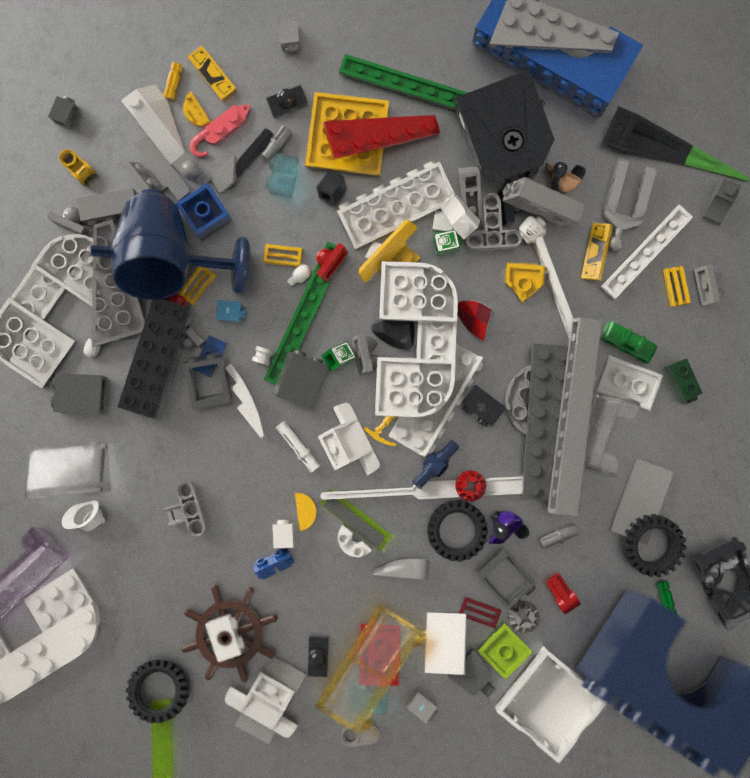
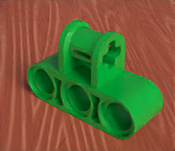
M608 321L600 337L603 342L646 364L650 363L658 348L655 343L647 340L645 336H640L632 332V329H627L612 321Z

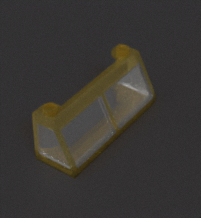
M379 604L315 707L358 734L364 731L367 732L373 724L371 715L413 648L416 646L420 647L426 639L424 635L427 631L391 606Z

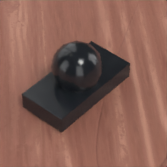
M301 85L291 89L284 88L279 93L266 98L273 117L308 104Z
M503 185L497 191L501 200L502 227H508L515 222L514 215L522 212V209L503 201V191L506 185Z
M309 636L308 677H327L329 637Z

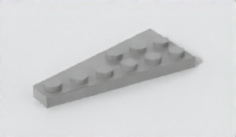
M507 0L489 47L506 46V48H513L515 46L526 47V49H567V51L586 50L587 52L611 53L619 32L535 0Z
M113 220L93 225V245L111 247L116 232ZM93 257L92 347L141 333L145 324L138 298L122 292L114 283L110 258Z

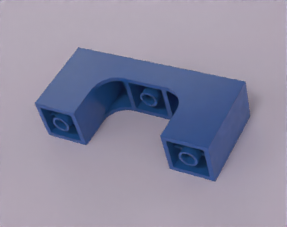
M492 0L475 27L472 43L478 49L491 53L494 58L504 60L511 68H518L521 71L529 69L532 78L539 80L543 86L555 89L559 95L569 97L576 105H583L592 114L602 116L642 49L643 44L610 26L609 29L619 32L611 53L594 52L585 58L573 57L560 49H526V47L515 46L513 48H506V46L489 47L507 1Z

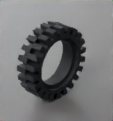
M460 500L448 501L436 508L434 513L431 514L427 526V535L431 546L439 555L450 561L461 562L471 559V557L478 555L480 550L482 551L484 544L487 542L488 525L484 515L474 505ZM449 514H466L475 525V536L472 542L464 548H451L445 545L440 537L441 522Z
M643 515V519L638 517L635 519L637 523L634 524L632 522L629 525L632 528L630 530L626 529L627 537L622 539L625 542V545H622V549L625 551L623 554L628 559L627 562L641 574H646L649 577H653V575L661 577L662 573L666 576L669 574L668 570L674 572L676 570L674 566L676 564L680 566L682 563L679 561L680 557L685 558V554L682 553L683 550H687V546L683 544L686 542V538L682 536L684 534L683 531L679 529L676 523L662 515ZM651 529L665 530L670 538V549L667 555L657 562L644 561L638 553L640 538Z
M152 660L138 666L137 670L133 671L131 679H128L127 682L129 686L126 688V692H128L126 701H129L130 705L128 707L134 711L133 714L135 716H139L140 720H145L148 723H161L173 719L177 714H180L182 708L187 704L186 700L189 699L188 690H190V685L187 684L189 680L185 677V672L179 668L180 666L173 664L171 661ZM155 672L167 674L175 685L173 701L162 710L149 708L141 698L143 681Z

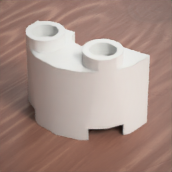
M343 523L338 533V542L344 553L358 558L370 553L372 548L363 540L359 542L354 541L352 538L353 531Z

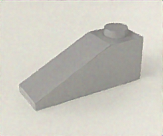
M477 166L458 168L461 200L480 219L478 228H483L480 171Z

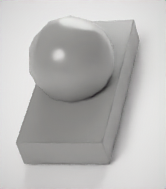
M187 152L172 163L195 191L206 183L211 182V179Z
M76 207L66 208L63 212V217L51 211L47 216L53 223L77 234L87 236L89 233L88 229L79 225L81 220L79 209Z

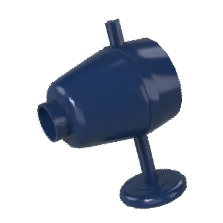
M156 189L142 190L126 202L111 247L91 245L90 256L111 259L114 283L122 292L135 298L157 300L175 295L182 290L186 283L189 266L231 270V285L233 292L236 294L243 293L247 286L250 268V244L248 239L240 237L236 240L232 259L190 255L188 241L177 205L163 192Z

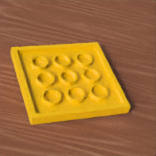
M314 92L305 167L380 176L384 148L333 160L323 123L324 121L387 118L389 101Z

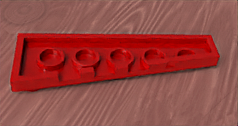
M435 115L324 121L323 123L333 160L440 134Z

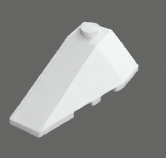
M156 84L135 89L121 100L170 165L185 153L168 100Z

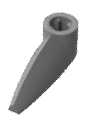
M413 558L392 561L375 569L373 575L428 580L430 560Z

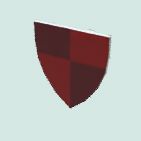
M476 300L459 302L457 314L460 320L472 334L485 341L490 318L494 315L493 308Z

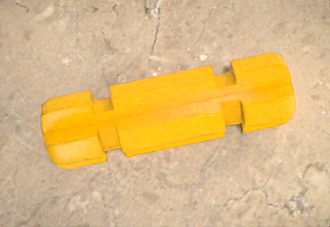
M173 62L171 65V71L166 83L167 88L164 91V96L167 99L173 100L175 97V90H177L180 79L179 74L183 68L180 63Z

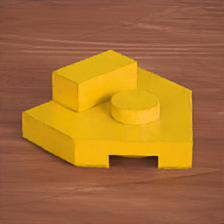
M508 262L506 283L514 290L518 298L524 302L544 286L546 266L533 263Z

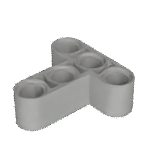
M495 193L487 194L482 203L483 231L472 232L466 238L465 246L470 252L515 250L521 243L522 236L517 230H502L500 197ZM493 200L496 206L489 207L486 202ZM495 219L497 225L490 226L487 220ZM513 236L516 238L517 243L511 244L507 238ZM495 237L498 240V244L492 245L488 239ZM476 238L479 241V245L473 246L469 240Z

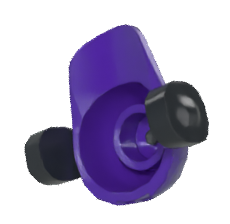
M497 510L491 516L494 535L489 544H503L513 533L520 539H526L529 536L528 527L523 524V520L517 514L511 511Z

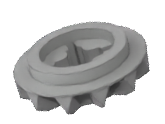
M521 602L515 609L511 608L509 622L514 630L524 634L532 632L538 627L540 620L539 611L533 604ZM518 613L523 615L528 613L527 617L531 622L524 621L521 623Z

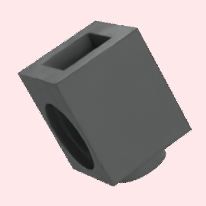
M57 96L48 117L54 123L71 129L79 108L73 99L66 96L64 98Z

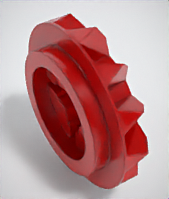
M476 471L463 472L459 475L455 484L459 497L470 502L481 499L486 492L487 486L484 477ZM466 479L471 483L478 481L474 486L476 493L471 489L464 491L468 486Z

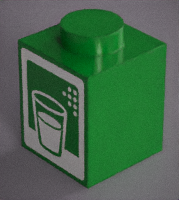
M455 230L433 235L437 256L458 252L460 245H463L461 236Z
M348 341L330 348L321 355L330 372L347 365L356 358Z

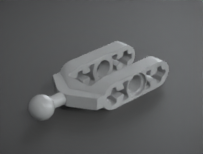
M618 159L603 214L604 218L616 229L614 237H611L609 241V248L611 250L618 251L622 249L623 240L621 237L624 230L638 227L642 224L655 179L656 168L646 166L632 217L615 213L629 164L628 160Z

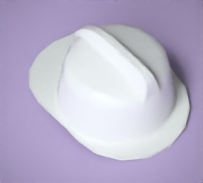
M96 500L72 506L62 518V526L65 529L79 528L84 531H92L98 525L105 523L102 511L99 509V503Z

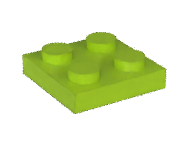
M505 623L477 650L505 680L533 653Z

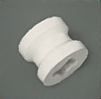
M256 346V354L252 357L251 361L269 367L271 364L270 358L274 355V352Z

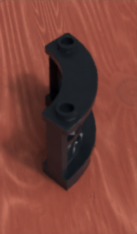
M735 536L731 538L732 541L703 555L700 552L693 555L696 572L702 577L703 582H701L703 590L707 598L712 597V603L716 605V608L713 609L727 631L750 618V609L748 610L742 604L743 601L750 604V589H747V584L750 588V566L746 555L747 548ZM734 552L735 556L731 559V553ZM724 569L731 570L740 576L736 595L728 590L717 589L716 587L723 578ZM713 572L718 573L716 578L712 577ZM727 594L733 601L727 598V601L724 602L722 598ZM739 607H740L743 611H745V612H743V613H741V614H739V615L733 617V615L738 611Z

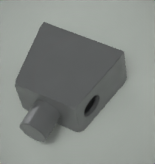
M473 647L466 653L465 675L447 674L450 680L473 696L481 690L489 697L495 691V688L489 683L493 674Z

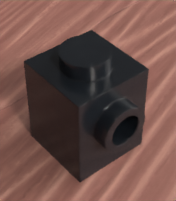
M331 171L325 174L316 187L319 199L332 205H336L347 189L345 178L341 174Z

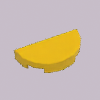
M191 91L186 96L183 111L185 117L193 125L206 127L211 121Z
M295 493L300 531H303L314 523L317 516V508L315 502L309 496L303 493Z

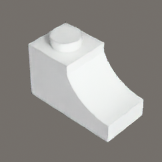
M455 193L440 206L441 210L448 217L452 228L463 239L478 228L480 219Z

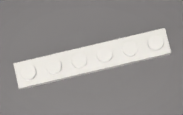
M679 204L600 288L615 300L693 216Z

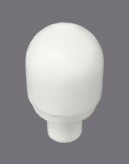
M305 264L300 265L294 270L293 276L287 282L292 287L297 282L302 283L306 281L312 274L311 268Z
M88 339L83 349L85 356L88 358L96 357L101 345L92 347V339Z

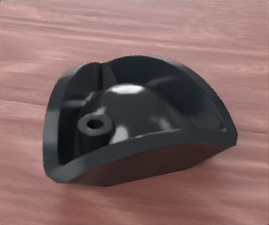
M378 319L371 326L372 332L390 346L400 349H410L413 346L415 335L414 321Z

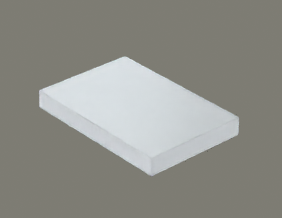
M609 355L595 391L646 411H651L664 375Z
M427 613L425 673L465 675L467 614Z

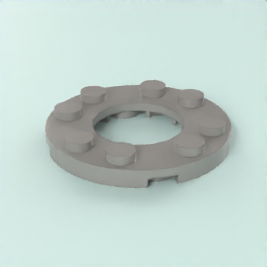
M531 365L526 366L514 375L505 393L507 415L511 423L525 435L528 411L524 400L530 385Z

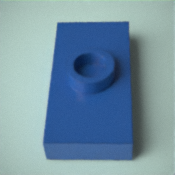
M209 335L199 355V359L207 358V355L211 353L222 355L227 343ZM217 364L195 367L193 370L211 378Z

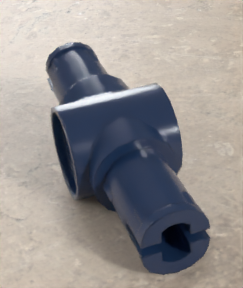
M451 440L441 451L437 453L432 452L425 459L423 470L413 480V484L418 489H422L431 478L435 476L440 477L444 474L449 466V459L459 449L458 444Z

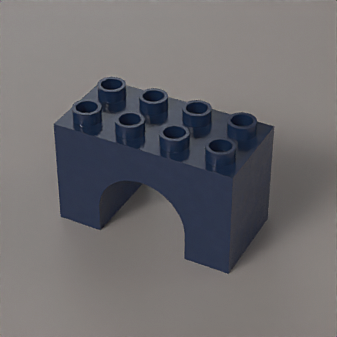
M626 590L576 668L587 676L582 687L714 778H718L722 770L738 778L750 759V667L722 656L711 675L700 687L687 693H676L668 678L667 658L672 644L687 621L654 598Z

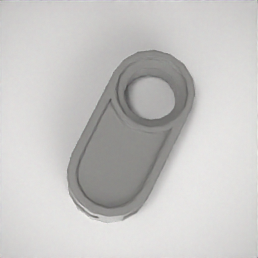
M373 723L351 725L343 729L341 740L348 747L369 745L378 741L380 731L377 725ZM348 731H353L356 734L354 741L346 740L345 734Z

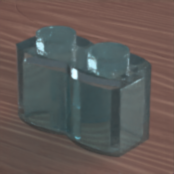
M276 153L275 157L271 158L270 170L272 172L271 176H268L266 179V188H268L270 194L292 198L299 167L298 157Z

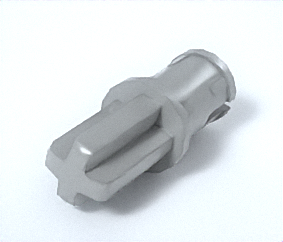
M283 125L275 137L270 139L271 142L261 155L271 162L278 150L283 148L282 145L292 131Z
M572 524L561 530L556 529V532L540 538V543L546 549L558 543L563 544L565 540L578 536L579 532L575 524Z

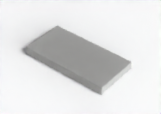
M636 458L610 531L627 537L625 531L632 528L629 526L632 522L634 524L637 523L635 519L638 517L643 519V515H659L674 472ZM653 529L645 532L639 542L648 544Z
M275 656L270 659L263 674L294 691L282 714L284 717L307 673ZM241 713L235 724L236 727L267 744L271 742L275 731Z

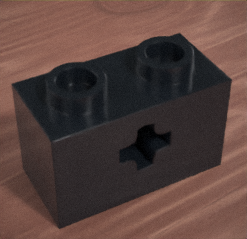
M476 384L461 402L462 410L470 416L472 414L478 417L477 421L485 427L488 425L492 427L506 409L504 405ZM485 403L486 411L480 412L477 404Z

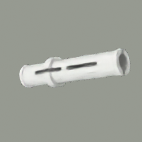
M286 421L276 427V430L298 456L297 459L305 464L310 473L321 466L310 453L311 450L303 445Z

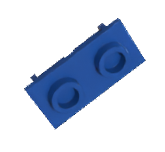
M289 548L277 550L273 555L267 558H260L253 564L254 573L257 574L259 580L262 578L264 580L276 574L274 570L276 566L279 572L292 567L291 564L295 562L292 556H290Z

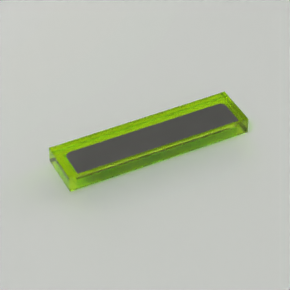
M345 498L326 499L320 502V505L380 551L392 537L388 531Z

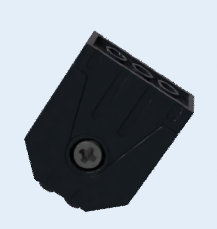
M529 69L455 98L454 107L480 174L503 184L519 180L524 175L526 178H529L539 172L555 139Z

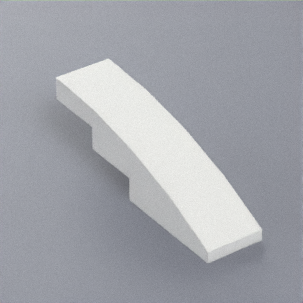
M230 364L225 369L236 381V384L231 389L242 401V404L237 409L260 438H264L266 434L255 399L245 380L235 366Z

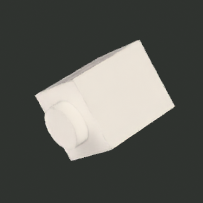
M277 520V524H273L274 548H293L295 546L294 523H289V520Z

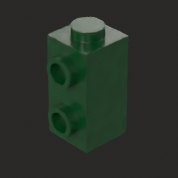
M687 358L664 367L680 402L686 401L689 404L698 400L697 396L703 394Z

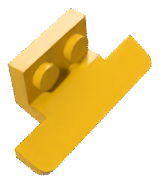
M405 220L359 268L358 273L363 281L367 283L377 271L381 274L382 261L418 263L421 260V257L410 249L405 242L418 229L410 220Z

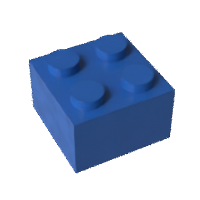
M208 183L176 203L200 240L232 220Z

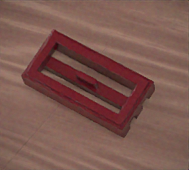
M464 597L459 614H467V619L496 629L502 610ZM467 603L496 612V615L467 606ZM466 609L471 612L480 614L482 616L494 619V621L492 623L480 619L478 617L469 615L467 613H464V611Z

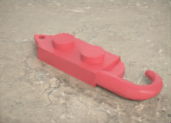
M234 104L207 125L203 131L191 140L190 150L192 154L196 157L207 156L208 152L200 153L197 151V144L204 139L210 144H218L247 121L246 117L251 107L250 104L241 106Z

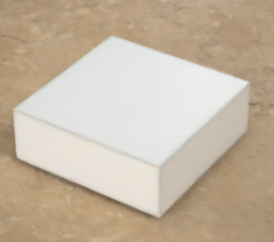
M435 211L432 231L445 232L452 230L451 223L446 214L442 211Z

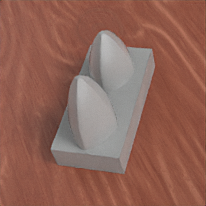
M712 264L694 269L702 306L720 302L725 292L717 287L716 282L722 277L723 273L713 268Z
M365 333L352 337L351 340L359 375L376 370L377 358L380 356L369 354V352L375 348L378 342L372 337L365 336Z

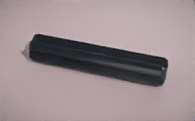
M265 128L240 156L238 162H236L235 174L239 176L273 137V133L269 129Z

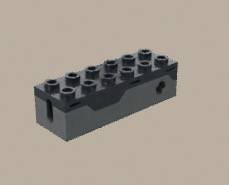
M175 294L167 298L152 300L117 406L118 408L161 420L185 347L183 342L188 338L185 332L191 327L196 313L189 307L184 297Z

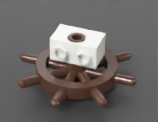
M213 585L211 591L215 604L210 606L202 615L190 609L184 611L186 617L198 623L196 627V641L183 645L181 650L183 653L199 649L203 657L211 663L205 674L206 680L212 679L217 667H237L240 679L245 683L248 681V675L244 664L250 661L257 652L269 658L275 657V652L261 645L263 639V626L276 622L278 617L273 614L261 619L259 618L256 611L248 605L254 594L252 587L246 590L242 601L223 600L219 587ZM226 609L237 610L233 618L231 614H227ZM218 611L220 617L210 620V617ZM243 614H245L251 621L247 624L238 626ZM207 627L209 637L205 638V628ZM254 629V640L240 635ZM212 644L214 652L209 648L208 645ZM245 646L250 648L244 655L241 656L243 648H245Z

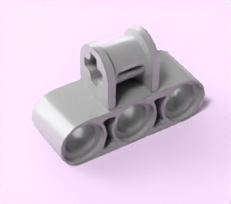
M183 482L177 487L180 503L165 507L163 510L166 511L168 516V527L186 522L189 534L199 537L208 530L207 519L196 485L192 482ZM186 485L191 488L189 496L183 493V488ZM190 504L196 505L197 511L195 514H191L188 511ZM196 522L202 525L203 529L200 533L194 530Z

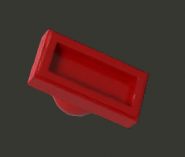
M338 243L333 251L325 248L317 253L316 261L321 268L316 274L325 283L328 282L347 256L348 251L345 246Z

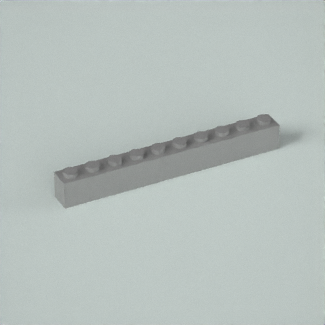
M579 317L573 318L571 321L547 511L554 514L578 516L581 506L579 500L580 492L583 489L582 476L585 471V453L588 450L589 419L593 410L591 403L592 395L595 392L594 379L598 370L596 363L597 356L600 353L599 339L602 335V321Z

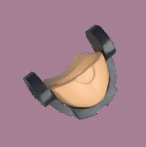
M557 162L555 165L546 163L544 165L552 172L551 189L563 195L574 190L581 183L586 173L585 167L581 165H576L571 173L567 171L568 167L564 162Z

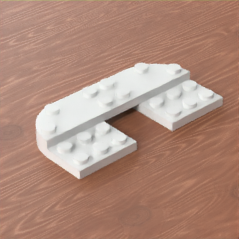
M65 235L49 242L35 259L31 269L13 295L7 299L0 309V360L40 388H44L76 342L44 321L65 289L92 306L93 256H90V247L93 245V238L85 235Z
M382 261L379 320L418 321L417 359L377 358L375 416L426 417L439 411L452 394L455 382L458 297L452 280L440 268L431 264Z
M76 568L71 569L23 599L43 633L12 651L0 632V704L10 700L86 652L96 640L100 625V612L93 596Z

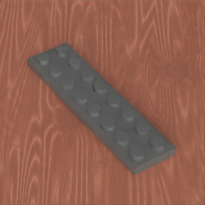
M532 344L522 485L523 499L549 500L568 346Z

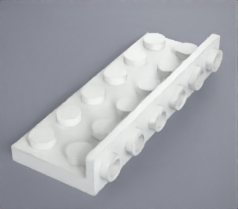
M433 160L423 165L425 169L419 172L416 168L406 173L408 177L402 180L398 177L390 181L391 185L386 188L381 185L373 189L374 193L369 196L365 193L356 197L357 202L351 205L348 201L338 206L340 210L336 212L354 249L396 230L405 220L413 222L439 209L454 194L441 163H435Z
M456 343L455 382L447 403L439 411L426 417H399L388 436L423 457H426L427 454L430 455L436 447L433 445L435 439H440L445 431L442 428L445 422H450L455 414L452 411L455 405L459 406L465 396L462 395L464 389L467 388L469 390L474 381L471 377L474 372L479 373L484 363L481 360L483 357L472 353Z

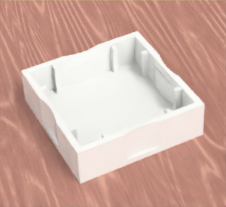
M543 646L495 705V709L514 727L530 736L536 745L556 762L560 763L577 742L581 732L593 722L607 703L582 687L585 680Z

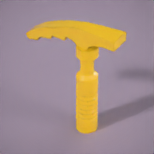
M386 416L383 423L375 428V432L367 427L363 428L375 440L386 445L396 446L394 442H389L379 436L383 432L382 430L395 417Z

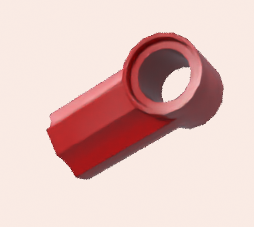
M560 573L551 576L545 581L564 615L581 605L578 597L569 589Z

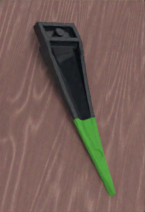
M620 106L617 107L602 140V143L619 150L688 165L747 181L750 180L746 175L638 113Z

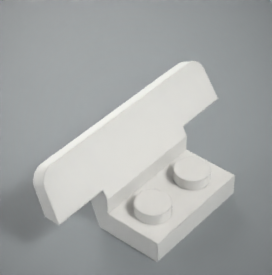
M343 403L335 406L333 409L341 424L318 436L334 470L359 459L366 475L371 474L380 467V463L351 405Z
M260 672L248 695L241 693L233 687L229 688L225 697V702L283 737H290L298 726L282 716L294 691Z

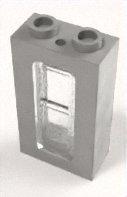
M526 177L508 183L503 191L504 202L560 227L579 223L585 206L581 202Z

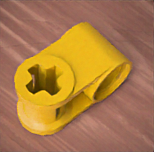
M66 149L60 153L59 160L61 164L83 186L92 174L97 173L74 151ZM73 156V162L67 164V159Z

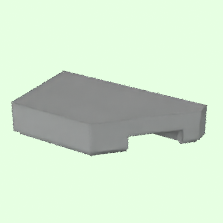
M236 156L229 159L210 177L219 193H224L236 182L237 174H235L236 162H238Z

